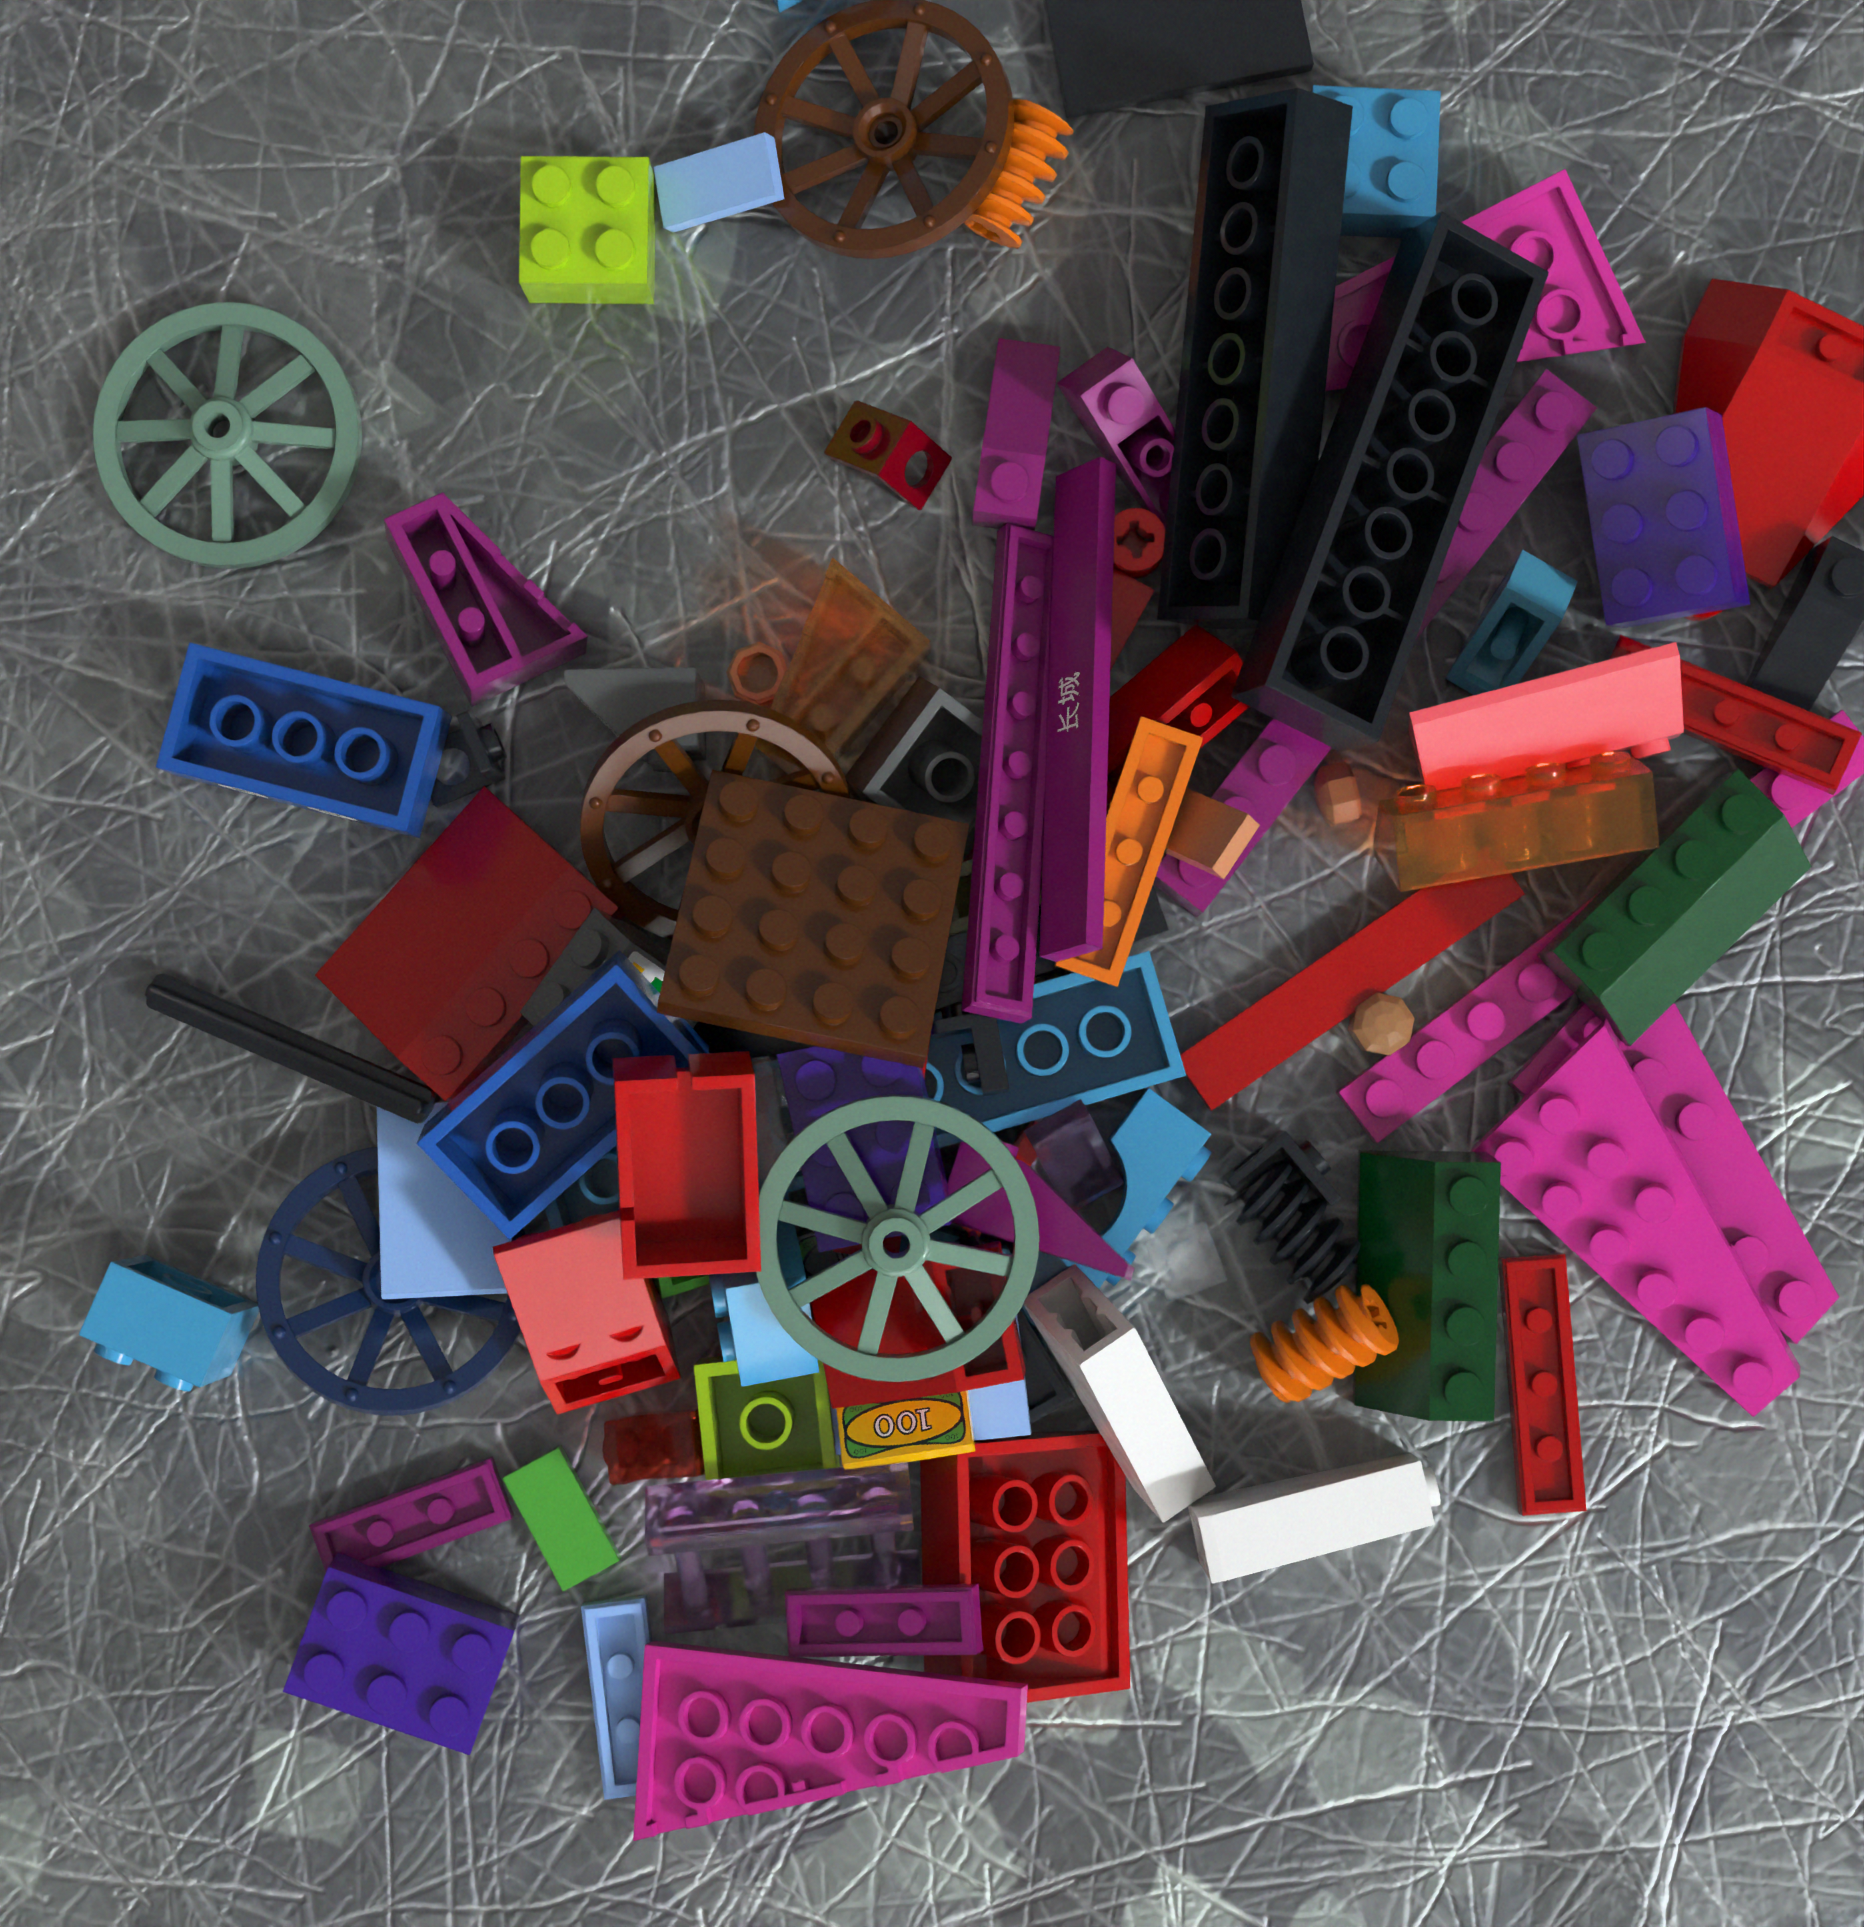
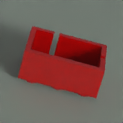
M749 1051L688 1054V1067L676 1068L674 1055L613 1058L623 1280L761 1272L755 1073Z

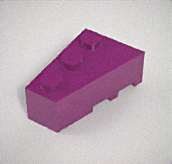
M443 492L384 519L386 539L471 707L586 654L588 636L574 622L571 623L545 598L544 592L531 579L527 580L501 554V550Z

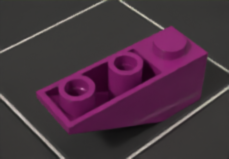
M1107 346L1057 382V385L1105 459L1116 464V474L1141 508L1156 514L1166 530L1175 429L1133 358Z

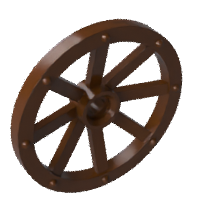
M870 0L843 9L811 28L789 49L776 66L762 94L756 115L754 135L765 132L775 138L785 198L772 204L797 233L812 244L832 253L853 258L879 259L908 254L922 249L958 228L980 207L992 191L1001 175L1012 143L1014 129L1013 96L1003 65L988 40L972 23L955 11L926 0ZM906 29L891 98H880L850 41L880 30ZM928 32L957 45L972 61L911 110ZM832 52H834L863 107L856 117L794 98L809 73ZM983 83L987 102L983 138L922 132ZM786 119L846 137L855 142L851 146L785 173L782 158V136ZM897 136L893 142L886 144L891 137ZM917 155L973 160V163L960 183L949 195L934 206L913 161ZM867 164L838 224L830 223L818 217L804 207L794 195ZM889 171H895L917 217L884 228L861 229Z
M700 700L679 704L651 714L632 725L608 746L595 764L584 789L581 803L580 837L585 863L598 889L621 909L619 911L621 914L652 933L664 938L673 939L680 905L677 910L661 904L644 894L629 880L690 841L695 845L709 781L675 738L701 732H736L721 771L741 776L744 773L757 739L767 740L791 753L807 767L769 780V782L812 791L821 788L826 794L851 799L844 773L832 753L816 735L792 718L773 709L753 703L734 700ZM655 749L690 794L688 796L615 789V786L627 769L647 752ZM605 811L682 818L618 861H614L604 833Z

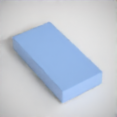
M765 132L653 167L663 228L673 233L785 199L775 138Z

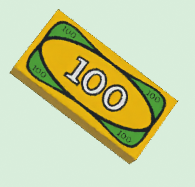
M968 1391L836 1408L842 1465L846 1472L976 1451Z

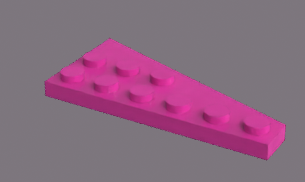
M1582 1001L1512 1077L1508 1084L1524 1098L1602 1021ZM1673 1003L1631 1046H1626L1618 1037L1616 1042L1631 1069H1635L1646 1089L1645 1094L1661 1123L1671 1133L1715 1213L1714 1218L1725 1238L1735 1248L1743 1263V1270L1759 1299L1765 1302L1784 1338L1790 1343L1798 1344L1838 1300L1839 1295L1677 1006Z
M1605 1019L1472 1147L1471 1152H1487L1500 1161V1184L1754 1417L1800 1377V1365L1765 1302L1759 1299L1743 1270V1263L1733 1245L1729 1244L1714 1218L1715 1213L1668 1128L1664 1127L1645 1094L1646 1089L1635 1069H1631L1616 1042L1617 1037L1608 1020Z
M654 1640L645 1644L633 1841L654 1837L660 1833L682 1828L691 1829L705 1826L714 1821L746 1814L750 1816L841 1796L847 1792L868 1787H882L900 1783L905 1779L927 1774L945 1773L1018 1757L1024 1752L1028 1684Z

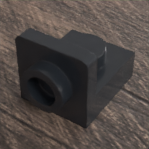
M962 1003L941 1008L942 1019L934 1020L931 1033L933 1039L972 1032L973 1043L961 1045L968 1084L981 1082L983 1096L1009 1092L997 1019L961 1011Z

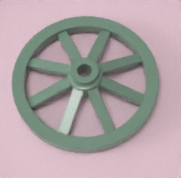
M216 302L186 308L164 317L148 327L124 349L109 371L98 397L93 423V448L99 476L108 497L124 520L139 535L160 550L183 561L210 568L239 569L263 565L290 555L308 544L331 523L350 494L357 476L362 451V422L355 392L346 373L332 353L312 332L293 319L265 307L246 303ZM222 330L214 397L207 400L169 359L165 352L193 336ZM244 330L265 334L278 339L300 353L299 356L236 402ZM149 366L153 368L193 412L191 419L123 421L130 395L138 380ZM317 370L331 398L336 429L258 422L254 418ZM221 421H229L230 428L227 434L220 438H214V427ZM192 441L187 450L145 496L139 500L127 477L123 463L121 443ZM258 443L335 450L327 477L319 492L308 506L298 498L255 452ZM208 460L211 463L212 542L197 540L179 534L155 518ZM241 464L293 520L278 530L262 537L234 543L233 466Z
M888 1094L861 1098L840 1105L807 1124L790 1140L771 1166L759 1194L761 1272H756L764 1298L780 1325L797 1344L818 1360L841 1372L876 1381L904 1382L935 1377L952 1371L970 1362L1000 1338L1019 1313L1030 1291L1039 1253V1226L1035 1202L1028 1182L1009 1149L990 1129L968 1113L947 1103L915 1095ZM878 1121H913L914 1125L895 1204L886 1205L846 1136L845 1131ZM937 1127L955 1135L970 1145L984 1158L991 1168L919 1214L915 1207L934 1128ZM825 1143L828 1145L869 1216L866 1222L783 1199L800 1167ZM1002 1187L1006 1191L1014 1225V1248L1012 1255L930 1238V1233ZM778 1220L856 1242L862 1244V1249L789 1288L778 1256L777 1222ZM894 1231L904 1233L909 1239L907 1248L899 1253H892L883 1245L885 1236ZM925 1260L1005 1276L1006 1280L990 1308L975 1324L964 1332L923 1264ZM872 1268L877 1271L857 1347L840 1341L824 1331L802 1310V1306ZM905 1276L946 1343L914 1353H878L897 1278Z

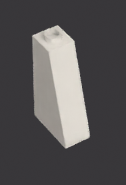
M1073 1264L1027 1295L1024 1301L1027 1312L1131 1486L1156 1516L1164 1523L1215 1488L1216 1485L1135 1327L1077 1265Z
M1408 1453L1200 1497L1188 1506L1199 1562L1210 1582L1217 1583L1435 1525L1431 1507L1440 1505V1494L1432 1467L1422 1468L1421 1460Z

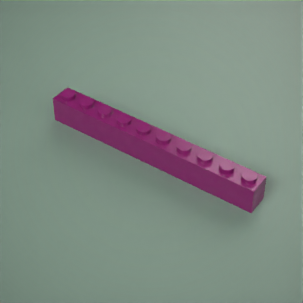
M1548 369L1532 385L1485 447L1416 640L1597 409L1596 406ZM1272 718L1210 797L1248 813L1260 825L1225 879H1221L1171 855L1165 854L1160 862L1153 884L1195 917L1201 915L1332 747Z

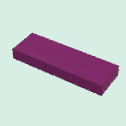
M493 1456L314 1521L309 1525L326 1572L337 1553L358 1559L360 1563L380 1568L511 1520L514 1514Z
M979 1583L798 1587L784 1591L789 1657L977 1655L983 1651Z

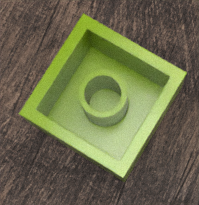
M521 156L519 284L529 303L654 304L656 180L649 157Z
M722 1356L700 1358L694 1364L707 1496L838 1482L840 1476L839 1455H836L829 1391L822 1361L818 1360L819 1373L741 1387L736 1360L723 1362Z

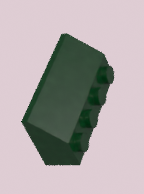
M1735 769L1718 776L1537 956L1602 1022L1605 1019L1608 1020L1615 1035L1626 1046H1631L1812 866L1785 815L1739 769Z
M1358 1150L1357 1240L1361 1243V1246L1356 1255V1261L1358 1262L1356 1263L1355 1294L1357 1297L1361 1296V1287L1365 1284L1376 1290L1393 1318L1398 1332L1399 1344L1395 1351L1387 1355L1377 1353L1375 1362L1365 1367L1355 1366L1353 1372V1404L1355 1406L1428 1421L1494 1422L1501 1162L1489 1153Z

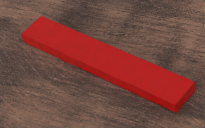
M1488 842L1182 1052L1180 1056L1187 1079L1207 1108L1212 1111L1353 1014L1357 1005L1375 993L1382 994L1524 896L1525 893L1491 844Z

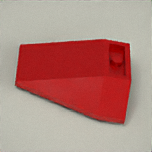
M1712 278L1682 337L1673 414L1707 407L1722 415L1746 577L1769 588H1773L1864 496V326L1788 289Z

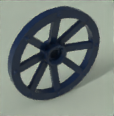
M370 1147L343 1155L321 1166L301 1181L281 1203L269 1223L259 1250L256 1267L257 1303L264 1329L276 1354L287 1369L315 1394L331 1403L365 1414L403 1416L422 1413L454 1402L482 1384L508 1356L519 1337L521 1329L508 1295L506 1303L477 1295L382 1299L380 1227L357 1180L378 1174V1147ZM339 1188L371 1258L368 1263L297 1237L293 1233L302 1219L321 1199ZM523 1228L512 1237V1241L525 1235ZM284 1256H289L363 1285V1288L286 1319L280 1291ZM421 1304L498 1323V1325L481 1350L467 1363L453 1372L419 1307ZM371 1307L375 1310L347 1380L328 1371L316 1362L297 1340L301 1336ZM394 1317H401L434 1380L433 1382L402 1389H382L367 1386Z

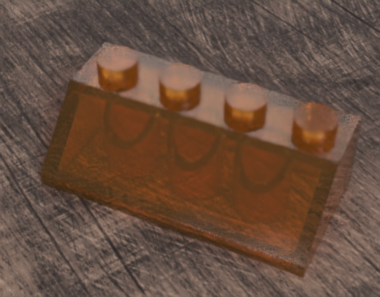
M1605 752L1592 756L1590 764L1566 768L1562 763H1541L1526 768V775L1507 779H1501V776L1497 774H1477L1462 779L1460 787L1437 791L1433 785L1404 787L1396 792V798L1379 800L1373 844L1374 855L1398 889L1403 892L1659 848L1653 772L1635 757H1630L1629 753Z

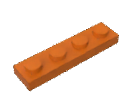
M1142 716L1139 718L1106 813L1103 949L1055 962L1054 966L1118 987L1203 737Z

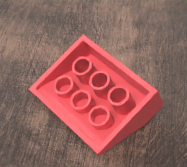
M1669 643L1409 712L1408 731L1427 803L1441 799L1443 810L1452 809L1480 801L1478 789L1503 783L1505 792L1508 794L1544 784L1541 773L1567 767L1569 777H1574L1607 768L1605 756L1630 750L1632 760L1635 761L1671 751L1669 740L1679 737L1684 732L1680 654L1677 643Z

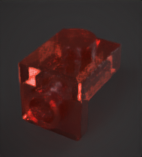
M698 1409L637 1412L605 1421V1437L602 1452L604 1461L608 1466L609 1482L611 1485H625L642 1479L698 1477L705 1474Z

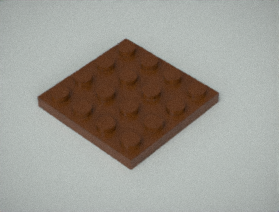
M712 770L658 999L657 1013L923 1068L928 1051L969 824Z

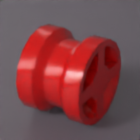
M1129 508L1115 515L1113 568L1134 579L1147 577L1157 569L1163 558L1165 527L1156 514L1142 508ZM1137 533L1142 535L1144 539H1150L1151 541H1144Z

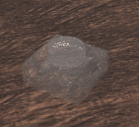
M1204 1219L1144 1241L1168 1303L1228 1280Z

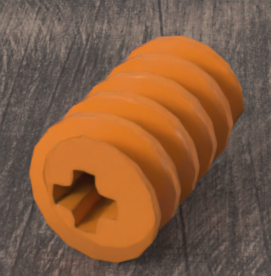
M1013 99L1014 129L1006 163L992 191L980 207L963 223L976 234L1003 246L1019 249L1023 241L1010 229L1012 223L1028 227L1032 225L1034 218L1021 205L1023 201L1034 204L1043 203L1046 196L1033 182L1035 179L1045 182H1053L1057 173L1044 160L1046 156L1057 160H1064L1069 152L1056 137L1058 134L1063 136L1073 135L1074 130L1067 122L1041 105L1028 100Z
M1367 1284L1362 1285L1361 1296L1357 1297L1347 1285H1340L1335 1288V1296L1339 1308L1336 1309L1330 1300L1322 1296L1314 1300L1313 1307L1317 1317L1316 1321L1306 1310L1300 1308L1292 1314L1296 1332L1288 1324L1278 1320L1271 1324L1274 1344L1260 1331L1250 1336V1346L1258 1371L1267 1386L1279 1400L1285 1403H1289L1291 1400L1300 1402L1310 1397L1313 1389L1320 1391L1332 1385L1334 1377L1343 1379L1351 1375L1356 1365L1365 1367L1375 1362L1377 1353L1387 1355L1397 1349L1399 1338L1395 1323L1384 1301L1375 1289Z

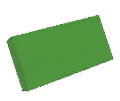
M562 1445L502 1478L563 1592L620 1561L622 1557Z

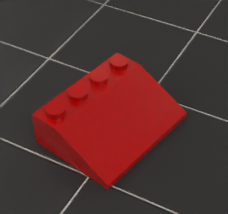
M484 786L326 961L315 976L399 1061L444 1101H451L483 1073L528 1024L529 1021L520 1011L591 911L596 908L619 920L624 915L619 912L621 909L605 896L590 879Z
M1099 1430L1031 1432V1435L977 1440L974 1441L975 1452L920 1460L922 1585L979 1583L983 1651L977 1655H924V1672L1028 1684L1027 1703L1130 1689L1126 1476Z

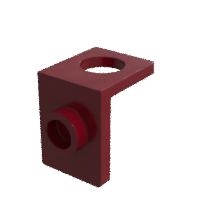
M858 400L854 401L824 451L833 461L880 479L911 507L917 510H922L952 460V457L912 421ZM923 451L927 457L926 472L917 484L909 486L905 479L907 462L916 452Z

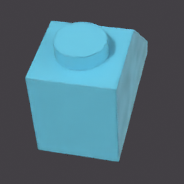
M1522 549L1491 596L1445 679L1473 695L1518 684L1562 621L1578 581Z

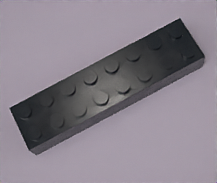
M1293 88L1205 107L1157 620L1193 626L1197 624L1200 627L1211 629H1256L1319 462L1353 106L1301 88Z
M1444 212L1438 213L1403 235L1232 691V698L1340 752L1379 742L1547 280L1548 271Z

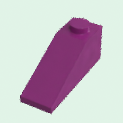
M998 338L972 526L1000 529L1006 523L1035 531L1060 346Z
M964 1142L960 1143L947 1183L949 1195L991 1168L977 1151ZM1003 1142L1016 1159L1019 1148ZM1016 1159L1028 1182L1035 1202L1039 1226V1251L1131 1281L1135 1268L1031 1166ZM1003 1187L955 1217L952 1222L953 1224L1014 1243L1013 1216L1006 1191Z

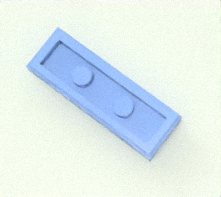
M647 1594L583 1602L581 1605L604 1800L636 1796L645 1644L652 1642Z

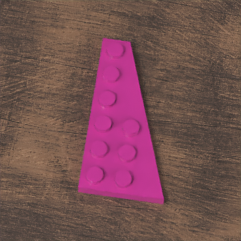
M1566 169L1462 221L1463 224L1549 272L1516 363L1646 343ZM1395 256L1335 286L1325 391L1345 389L1347 387Z

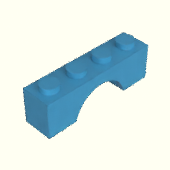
M1145 1088L1108 1138L1121 1165L1123 1192L1114 1217L1099 1234L1130 1264H1132L1136 1255L1128 1248L1142 1229L1153 1234L1166 1218L1174 1205L1166 1196L1178 1179L1182 1177L1186 1181L1191 1182L1212 1153V1151L1204 1146L1211 1133L1150 1088ZM1039 1251L1036 1271L1028 1295L1073 1264H1076L1098 1289L1105 1280L1115 1286L1121 1278ZM1023 1304L1022 1308L1030 1322L1036 1326Z

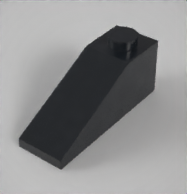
M1831 536L1808 552L1745 684L1746 686L1810 711L1864 620L1863 550Z

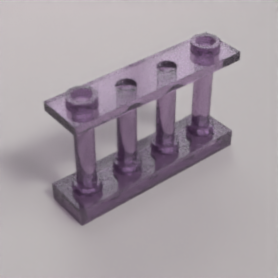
M908 1462L852 1469L837 1467L645 1486V1543L648 1556L674 1553L677 1572L664 1573L665 1634L786 1623L784 1591L790 1588L922 1585L919 1549L898 1551L896 1532L914 1530ZM870 1534L872 1553L833 1557L830 1538ZM804 1541L807 1560L768 1563L766 1544ZM739 1547L742 1566L704 1570L700 1551Z

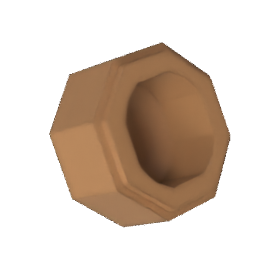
M756 642L736 650L726 671L735 697L741 701L760 706L781 700L791 678L781 651L761 642Z
M1344 761L1320 767L1314 777V796L1324 820L1330 826L1358 820L1359 816L1362 815L1361 801L1350 764Z
M1375 993L1355 1007V1012L1350 1015L1348 1032L1361 1051L1391 1055L1410 1042L1414 1016L1402 998Z

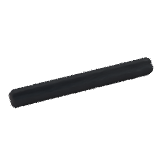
M165 973L156 975L146 989V1004L149 1008L414 1123L425 1122L434 1108L435 1092L430 1087Z

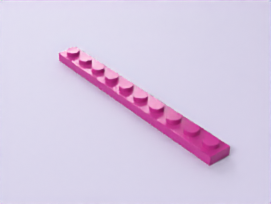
M1843 710L1834 713L1828 718L1859 731ZM1861 735L1834 795L1766 767L1760 769L1749 780L1785 815L1791 828H1793L1864 774V736ZM1600 892L1411 1034L1408 1044L1391 1055L1382 1056L1335 1092L1373 1143L1380 1142L1574 994L1537 954Z

